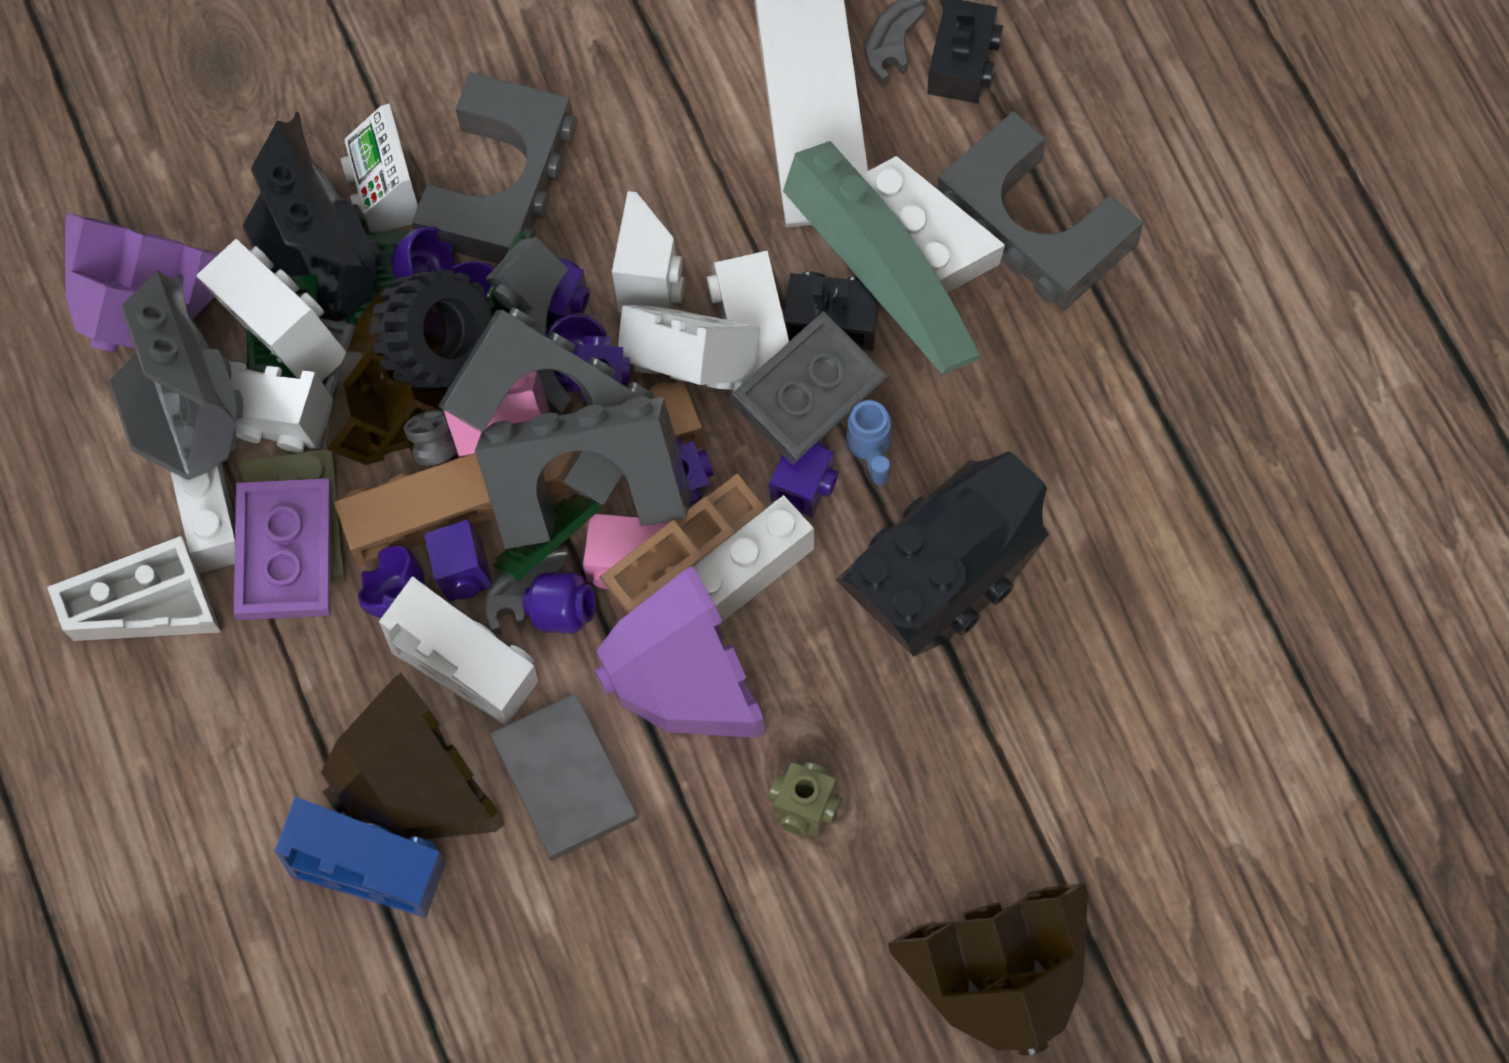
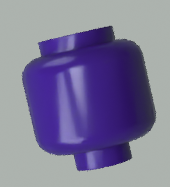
M543 572L534 579L531 588H527L523 595L524 613L530 616L534 627L544 633H577L583 629L586 622L592 620L595 613L596 598L594 589L591 585H587L585 579L577 573Z

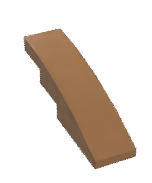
M737 473L707 497L705 496L689 508L687 518L673 519L599 578L629 614L682 571L697 564L766 508Z

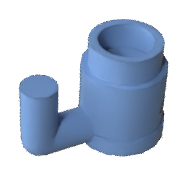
M872 400L862 401L853 408L848 417L847 446L850 452L857 458L867 461L873 483L882 486L889 480L890 464L889 460L884 457V454L889 450L892 443L891 418L880 403Z

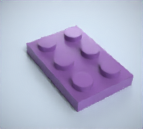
M329 478L236 483L234 616L237 620L331 616L332 484Z

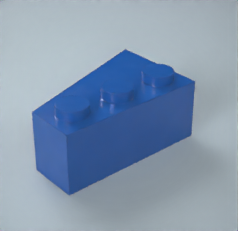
M294 797L274 850L291 878L424 918L428 915L445 867L440 851L436 850L437 846L428 840L414 836L406 839L391 833L388 829L379 825L361 822L298 797Z

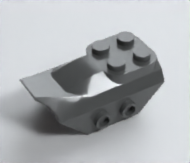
M157 270L122 304L121 310L136 354L110 379L109 386L130 450L182 478L190 480L209 472L221 461H226L230 451H235L236 419L242 418L243 399L240 391L233 389L231 367L228 358L222 357L220 351L216 348L209 349L204 337L187 312L183 290V275L179 273L175 277H169Z

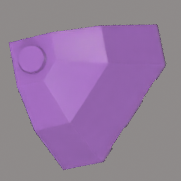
M67 212L65 220V298L76 332L91 338L90 346L101 350L117 352L119 345L134 348L121 310L122 304L157 270L169 277H175L179 273L183 275L185 304L187 312L193 320L214 298L196 275L220 253L184 245L179 241L150 233L143 235L122 225Z
M693 566L682 571L618 621L597 649L600 667L595 669L594 672L605 694L608 695L614 692L621 706L666 732L752 738L765 734L762 713L744 682L746 676L731 644L724 646L722 643L723 637L720 626L722 620Z

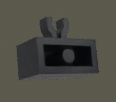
M963 0L945 1L928 71L927 94L979 104L982 87L990 89L993 80L995 62L989 61L991 50L999 51L1004 25L996 24L998 7Z
M807 271L802 274L790 273L783 317L788 340L790 342L824 311L862 350L873 351L880 302L857 276L840 279L826 277L824 274L814 271Z

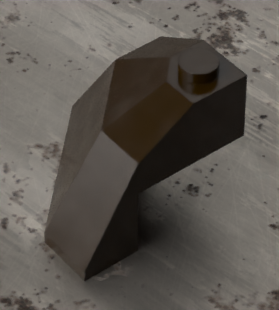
M384 285L360 317L341 363L326 440L327 450L364 465L383 461L384 454L410 448L411 453H413L412 450L415 445L414 442L407 439L404 430L406 422L426 411H444L438 405L449 387L417 388L409 386V382H399L392 377L395 370H385L381 365L380 361L384 358V355L374 351L372 344L378 342L377 333L371 334V323H377L378 316L372 314L375 304H383L385 302L380 295L389 287ZM429 308L424 318L423 332L430 349L435 354H438L445 343L447 328L444 318Z
M402 673L390 681L337 739L321 771L328 785V788L323 790L322 793L337 813L341 814L346 810L353 819L379 825L388 829L391 833L409 839L411 836L433 839L496 832L503 827L499 812L472 778L474 776L457 749L452 744L447 746L440 731L439 722Z
M1086 883L1038 889L1027 893L1026 897L1005 910H1002L1000 902L963 912V921L941 923L933 921L914 927L889 942V951L951 1026L997 1051L1018 1050L1020 1055H1032L1042 1052L1048 1048V1041L1065 1030L1083 985L1088 903Z

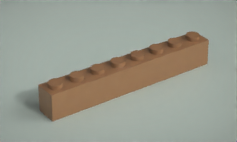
M684 381L673 384L662 382L651 387L648 391L655 395L654 399L660 397L665 399L675 439L680 438L682 444L694 441L696 448L703 446L702 426ZM574 451L558 455L543 468L551 499L575 491L557 480ZM476 453L458 459L450 458L443 463L432 465L431 468L415 474H398L390 478L384 485L372 489L359 488L352 490L343 499L334 502L357 567L379 560L378 552L383 548L400 545L411 549L425 544V533L466 519L470 521L472 526L496 519Z

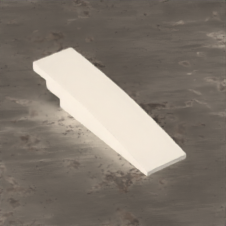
M754 0L786 228L808 226L812 224L783 192L796 152L831 141L860 175L868 171L844 0Z

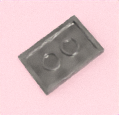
M823 311L730 395L728 400L794 465L842 421L858 403L862 402L881 385L888 375Z
M576 693L490 733L498 754L551 861L638 820Z

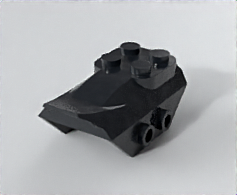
M295 111L294 118L290 122L286 123L277 120L251 167V172L261 193L243 224V229L252 249L255 246L258 247L274 264V267L270 270L274 274L281 269L288 276L317 275L319 306L324 311L320 318L341 321L370 301L372 291L376 290L375 277L377 267L381 266V254L377 243L374 240L369 241L364 231V220L359 206L351 204L346 197L340 198L328 177L311 158L302 129L300 113Z
M1010 451L982 461L969 460L926 499L919 497L914 500L904 511V519L892 528L887 526L880 530L871 540L869 548L835 580L913 657L946 643L957 632L963 636L977 624L981 617L979 612L990 602L998 605L1011 593L1014 588V580L1049 536L1043 525V502L1047 487L1041 479Z

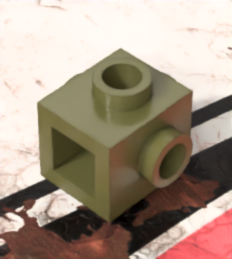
M791 762L785 776L778 773L769 793L768 800L774 802V822L779 823L783 829L800 836L808 834L819 839L825 823L832 825L841 804L842 797L837 796L836 778L830 777V771L820 765L805 762L801 766ZM799 791L810 795V797L801 798L796 793Z

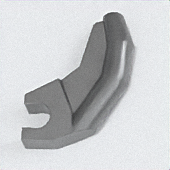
M897 0L878 15L864 44V53L870 74L882 88L889 84V74L884 69L885 67L894 66L902 75L907 72L908 62L904 44L905 34L924 16L925 7L927 6L926 0Z
M559 545L518 582L502 574H499L492 581L493 587L487 589L485 611L492 633L495 636L502 634L498 621L504 614L513 615L518 628L525 626L527 615L523 610L525 590L531 588L534 579L543 572H559L566 567L565 561L570 559V551L567 546Z

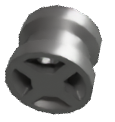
M426 411L406 422L404 430L407 439L414 442L415 446L412 452L416 463L419 465H437L449 460L457 453L452 434L448 432L449 425L444 411Z

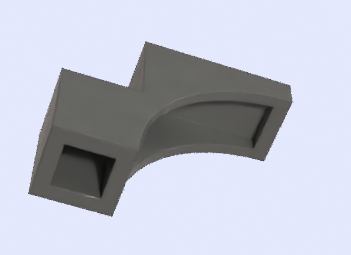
M538 237L523 239L511 249L486 277V280L495 288L493 295L503 306L510 310L514 307L536 321L533 329L546 337V319L550 301L557 285L568 269ZM538 370L550 412L561 413L572 401V398L564 390L553 370Z

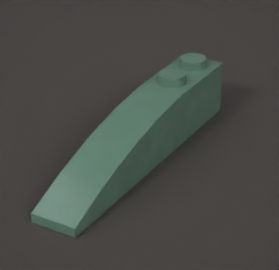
M831 141L796 152L783 189L786 196L942 375L976 362L980 354L957 309L910 234L884 200Z

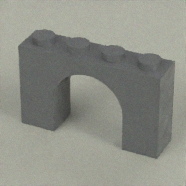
M470 72L456 107L460 130L514 146L527 159L525 169L520 178L511 187L491 196H471L426 184L412 224L414 230L420 227L434 226L438 228L437 236L442 241L453 245L452 252L499 264L506 256L516 233L523 234V232H528L535 238L536 230L533 227L537 217H543L547 211L550 192L547 189L551 179H557L561 173L564 159L561 152L565 141L571 142L577 127V116L572 114L570 97Z
M1012 111L938 177V190L1005 244L1002 260L1015 274L1022 273L1034 284L1036 292L1042 299L1048 303H1056L1065 311L1139 244L1143 223L1114 197L1109 195L1078 224L1060 233H1034L1016 224L1007 214L1002 200L1017 182L1043 160L1045 137L1015 111Z
M512 307L509 313L504 310H497L438 407L477 431L484 432L515 382L528 373L542 369L554 370L569 377L580 388L587 406L602 405L603 407L621 405L634 397L645 396L649 399H654L655 395L632 381L628 387H625L612 378L616 372L613 368L594 357H591L588 363L573 354L576 348L573 343L554 332L551 333L549 338L545 337L533 329L536 324L533 318ZM574 451L557 480L588 499L604 506L623 472L614 462L600 454L590 451Z
M645 396L634 397L621 405L610 407L589 405L576 413L559 416L556 413H544L536 416L531 421L514 424L510 421H499L489 425L484 432H481L475 453L505 549L549 542L551 540L557 517L547 488L543 468L553 458L571 451H590L610 459L622 470L629 483L641 526L687 518L691 493L664 397L649 399Z

